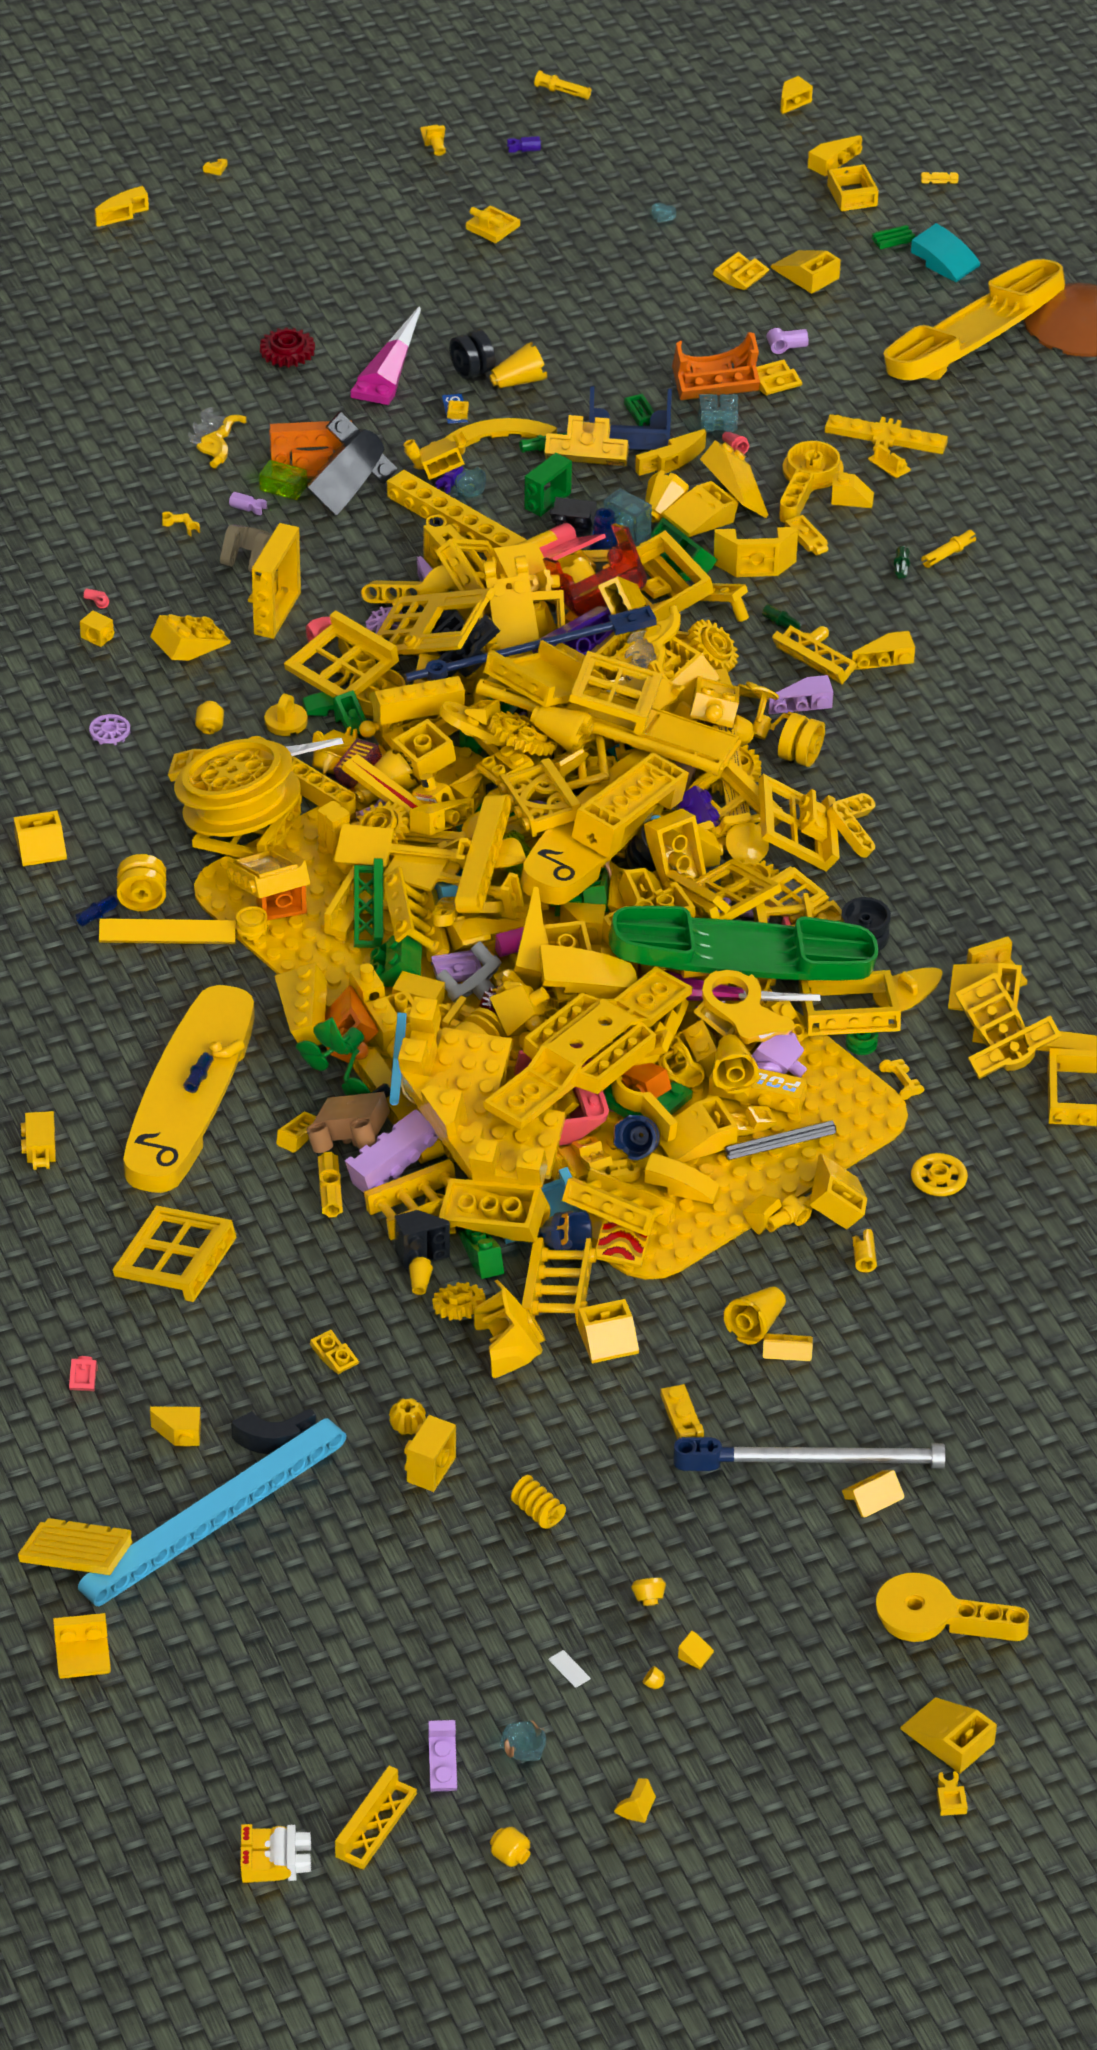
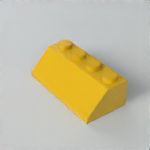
M456 676L374 691L369 694V699L380 725L438 715L443 703L447 701L465 706V689L460 677Z

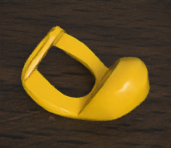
M677 1041L673 1045V1050L665 1053L658 1061V1066L667 1070L669 1079L683 1086H698L705 1078V1071L702 1065L692 1060L688 1048L681 1041ZM679 1051L684 1056L686 1065L683 1071L677 1074L669 1068L666 1059Z

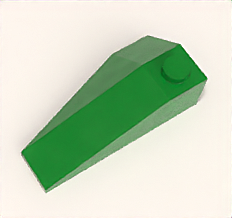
M664 518L660 520L650 535L653 538L666 530L706 573L713 568L717 561L714 556ZM665 552L660 554L684 581L691 580Z

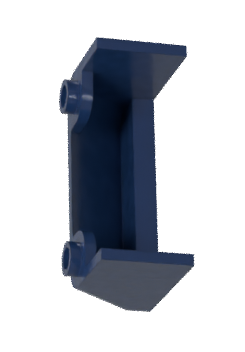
M590 386L589 423H595V417L610 419L609 413L605 409L594 408L595 387ZM672 389L667 390V410L655 411L650 418V426L611 425L609 438L628 440L629 449L655 450L668 446L671 427Z

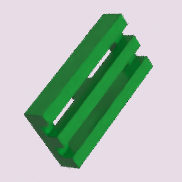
M908 225L872 233V240L879 249L909 243L915 238V234H912V230L909 229Z
M639 394L624 398V405L638 426H643L644 422L646 425H649L650 418L655 411L645 396Z

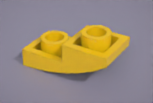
M332 1330L310 1340L312 1349L337 1374L359 1364L358 1359L346 1343L341 1344Z

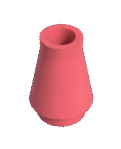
M726 431L722 435V440L734 449L733 451L737 449L743 454L748 451L749 443L746 437L734 434L731 431Z

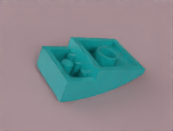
M937 223L912 239L911 253L926 260L927 268L954 282L959 281L980 266V261L958 237Z

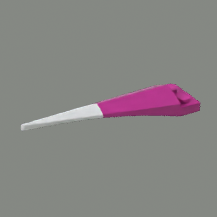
M420 307L413 312L357 377V382L351 390V398L385 405L391 403L396 394L409 344L420 315Z
M665 971L692 986V994L686 998L687 1001H703L702 988L704 980L693 977L683 978L679 973ZM720 984L712 990L713 995L719 1001H744L747 997L746 992L739 987ZM761 991L760 1001L821 1000L819 994Z

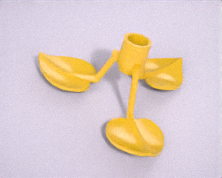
M747 681L746 685L738 684V687H740L739 696L760 699L757 717L753 723L755 737L765 740L769 730L774 731L776 725L782 719H788L793 713H783L772 724V719L764 715L767 701L769 702V698L778 700L779 696L772 690L758 686L753 682Z
M480 811L470 816L462 826V831H465L466 837L469 840L473 838ZM515 838L502 840L492 879L500 874L501 868L524 863L526 856L519 840ZM449 860V864L444 872L456 875L461 866L458 862H451Z

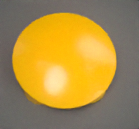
M754 823L736 824L726 835V848L734 860L744 863L745 858H748L749 862H753L757 858V861L760 862L768 852L769 842L762 839L761 827Z

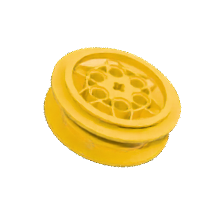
M239 739L219 744L196 756L181 770L174 783L176 797L184 804L182 813L186 825L191 830L200 834L231 837L260 830L278 820L296 803L301 792L300 781L291 771L293 759L290 751L285 746L274 741Z

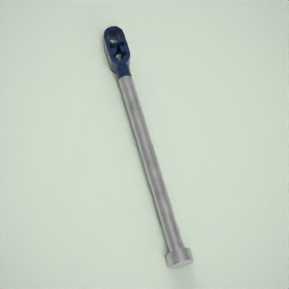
M682 1437L674 1443L673 1463L677 1469L682 1471H714L720 1467L721 1462L931 1463V1468L944 1469L945 1445L944 1443H931V1448L722 1447L721 1442L716 1438Z

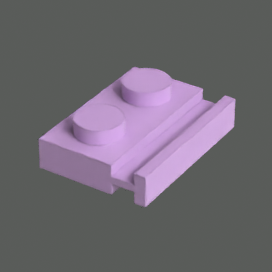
M471 950L431 956L435 977L446 969L456 982L466 981L482 968L479 959Z

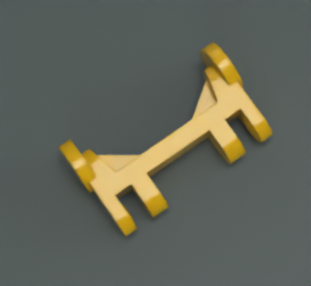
M903 1059L894 1061L884 1060L879 1064L881 1072L895 1073L904 1085V1089L899 1093L903 1100L924 1092V1087L920 1085L918 1079L911 1080L906 1074L909 1072V1067Z

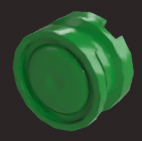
M878 1032L846 1034V1047L854 1054L868 1055L874 1052L878 1046Z

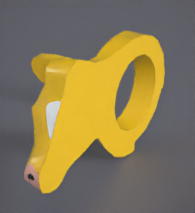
M716 970L704 980L702 988L704 1005L711 1012L734 1025L735 1035L744 1044L765 1042L776 1035L791 1034L795 1026L792 1019L787 1016H780L760 1005L761 986L752 974L747 976L739 971ZM730 983L741 987L746 992L747 997L740 1003L727 1004L719 1001L713 995L712 990L720 984Z

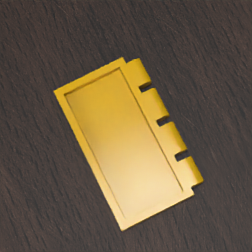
M48 1518L46 1522L39 1523L18 1553L19 1561L111 1575L132 1544L131 1530L115 1527L111 1530L108 1526L94 1524L88 1526L87 1523L73 1521L66 1523L65 1520Z

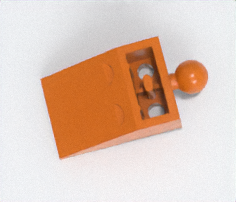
M349 985L326 1010L325 1021L333 1017L341 1036L350 1027L357 1028L362 1032L364 1041L357 1047L360 1052L355 1058L362 1060L367 1057L369 1052L367 1044L379 1030L353 986ZM333 1051L330 1055L349 1063L352 1053L345 1055Z

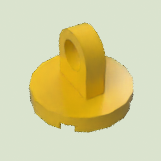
M284 693L280 697L278 704L271 706L266 711L264 722L271 733L278 736H291V733L296 732L298 734L306 728L308 716L303 707L294 703L292 695Z

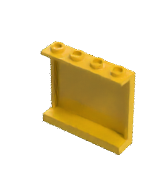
M540 640L538 653L508 659L495 651L488 652L484 672L538 704L550 707L569 702L583 663L549 643ZM594 669L590 675L600 679L604 677L603 674ZM587 683L584 694L591 697L600 695L601 687Z

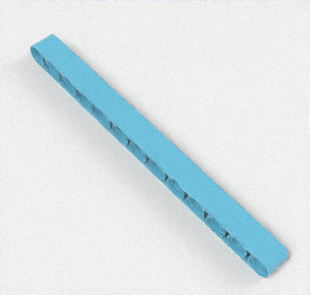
M328 1418L319 1421L132 1544L111 1575L97 1573L85 1575L78 1584V1590L95 1606L105 1604L339 1449L346 1440V1433Z

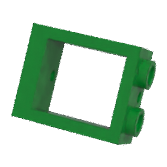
M555 453L525 475L524 509L541 517L554 507L556 497L566 498L571 494L572 460ZM550 482V487L544 491V486Z

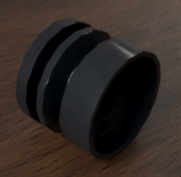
M643 824L636 836L633 837L626 847L625 858L631 869L646 868L648 871L654 872L656 868L647 844Z

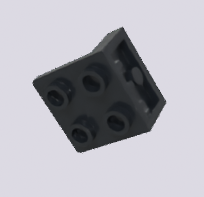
M556 497L554 510H550L549 514L552 522L556 523V526L569 523L575 525L578 529L588 530V527L594 528L597 502Z

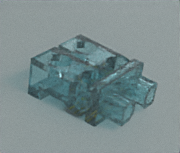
M699 394L701 430L705 429L706 432H713L714 430L734 432V430H737L738 395L720 394V405L718 407L717 394Z

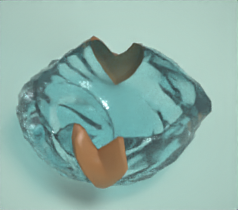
M534 1721L509 1723L503 1731L501 1747L508 1757L514 1758L517 1761L540 1760L547 1739L544 1729L539 1728Z

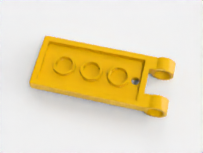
M526 555L514 557L517 576L497 579L494 560L483 562L486 587L495 590L489 605L492 621L500 629V632L495 636V638H498L496 644L500 646L498 650L539 639ZM507 583L512 585L511 589L506 588ZM531 650L528 652L508 656L506 658H517L533 654V652Z

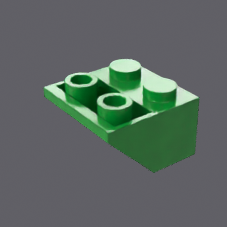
M392 935L381 946L375 947L370 954V964L373 965L384 987H393L402 971L421 976L422 944L408 935L399 943L395 941V936Z

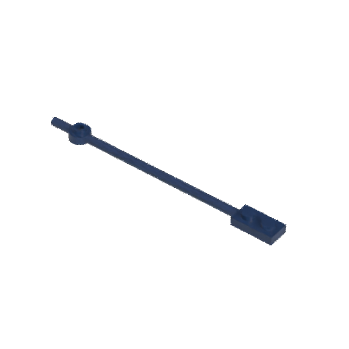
M645 606L609 615V622L540 640L550 645H555L613 630L615 635L624 634L657 625L650 606ZM540 640L496 650L495 652L504 657L539 649ZM488 653L449 663L443 660H432L426 665V669L406 673L405 679L406 682L425 677L431 680L444 679L449 671L486 662Z

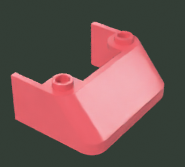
M580 1043L575 1045L570 1044V1046L573 1048L583 1047ZM519 1050L514 1070L515 1076L528 1067L532 1061L523 1050ZM592 1057L585 1062L582 1068L592 1061ZM578 1087L572 1089L580 1105L569 1114L571 1119H565L559 1145L571 1144V1142L582 1139L606 1121L609 1108L603 1091L595 1094Z

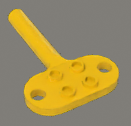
M479 677L474 681L473 704L479 700H491L490 697L476 694L479 680L481 678L486 680V677ZM451 701L443 703L439 713L450 725L460 729L467 736L474 735L481 738L488 745L495 744L502 748L506 746V742H500V738L493 736L494 733L490 732L489 725H484L465 714L467 706Z

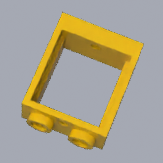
M865 164L828 170L827 186L840 211L878 206L879 190ZM861 184L863 188L842 191L840 186Z

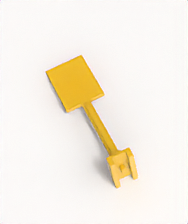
M342 824L334 860L335 863L373 866L374 858H382L383 868H387L389 855L400 854L448 859L451 862H458L462 869H464L471 841L469 838L460 837L458 849L452 848V850L392 844L394 829Z
M400 854L395 855L383 874V878H385L388 873L400 866L407 885L430 892L438 881L459 886L461 876L444 872L449 864L448 859ZM510 872L502 886H489L487 894L502 900L506 918L515 920L516 905L520 907L524 905L518 874Z

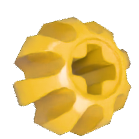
M402 1398L392 1405L389 1421L392 1428L400 1434L413 1435L416 1434L419 1424L425 1422L426 1412L423 1405L415 1399Z

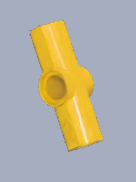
M323 1152L321 1156H318L322 1214L327 1215L328 1218L337 1217L340 1213H343L338 1155L332 1152Z

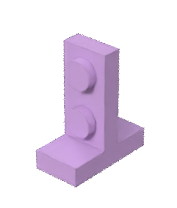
M455 1720L429 1721L430 1792L457 1791Z

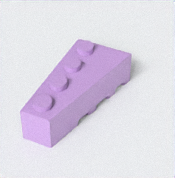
M417 1109L393 1125L392 1132H383L379 1135L377 1142L373 1146L369 1147L366 1145L361 1148V1154L355 1159L350 1156L345 1160L352 1184L363 1193L399 1178L407 1166L416 1162L424 1150L436 1143L437 1134L431 1124Z

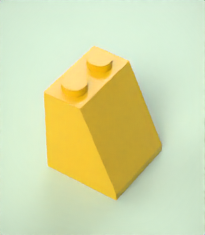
M537 542L493 548L486 562L494 560L497 579L517 576L514 559L517 556L526 555L529 575L542 570H550ZM507 583L506 588L511 589L512 585Z

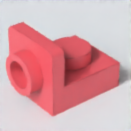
M79 1356L78 1359H71L70 1390L95 1391L96 1371L98 1370L96 1360H92L93 1358L88 1356Z

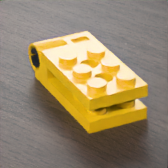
M441 515L429 516L426 519V525L423 526L424 560L432 569L443 564L435 552L450 538L465 539L451 524L447 525L446 518ZM463 552L474 571L482 572L470 552ZM481 581L484 587L487 588L486 581Z

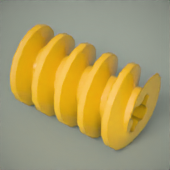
M531 1475L523 1476L515 1484L511 1500L537 1522L541 1528L547 1529L555 1526L565 1515V1505L560 1504L557 1498L553 1499L552 1493L547 1492L545 1487H540V1483L535 1480L533 1481L534 1478Z

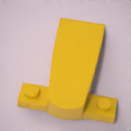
M540 944L539 958L543 986L563 987L564 993H584L599 999H615L637 981L636 971L632 964L617 957L611 948L600 947L599 952L573 947Z
M996 972L955 993L968 1019L987 1046L986 1049L968 1057L978 1079L1002 1067L1006 1071L1024 1068L1033 1060L1037 1049L1061 1038V1033L1051 1015L1027 1028L1025 1027L1018 1009L1015 1008L1008 991L1005 990Z
M686 999L649 1027L656 1034L655 1049L635 1065L655 1063L662 1054L667 1053L689 1005ZM614 1040L612 1043L608 1044V1047L611 1046L617 1040Z

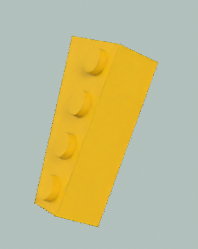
M315 962L275 975L289 1029L297 1043L300 1041H310L317 1046L321 1045L322 1043L315 1036L313 1028L316 1024L325 1021L328 981Z

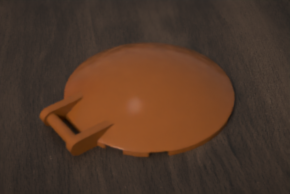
M1066 283L1065 288L1054 298L1024 318V324L1029 334L1036 336L1039 339V343L1049 349L1055 347L1063 350V354L1096 357L1097 285Z

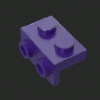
M695 785L684 792L683 800L677 804L678 809H684L694 814L697 824L706 821L713 822L715 827L720 824V814L710 802L712 797L706 789L703 790Z

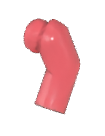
M85 589L84 599L93 600L100 609H104L109 605V599L105 592Z

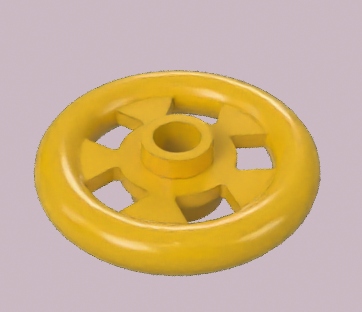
M931 1153L919 1158L914 1163L911 1169V1178L915 1186L922 1192L942 1197L959 1192L967 1182L968 1173L964 1164L954 1156L944 1153ZM927 1164L932 1165L929 1170L925 1169L924 1166ZM951 1174L958 1175V1179L951 1180ZM927 1176L929 1182H925L922 1177ZM937 1185H947L946 1187H937Z

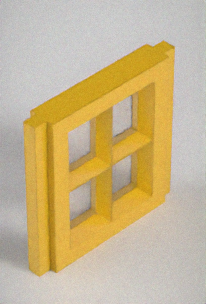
M790 866L771 878V880L780 884L782 892L764 901V903L769 907L802 904L803 893H808L809 901H813L814 909L827 902L829 896L799 870ZM758 887L755 888L754 893L758 892L761 889ZM803 913L780 916L788 917L789 921L794 923L798 918L803 917Z

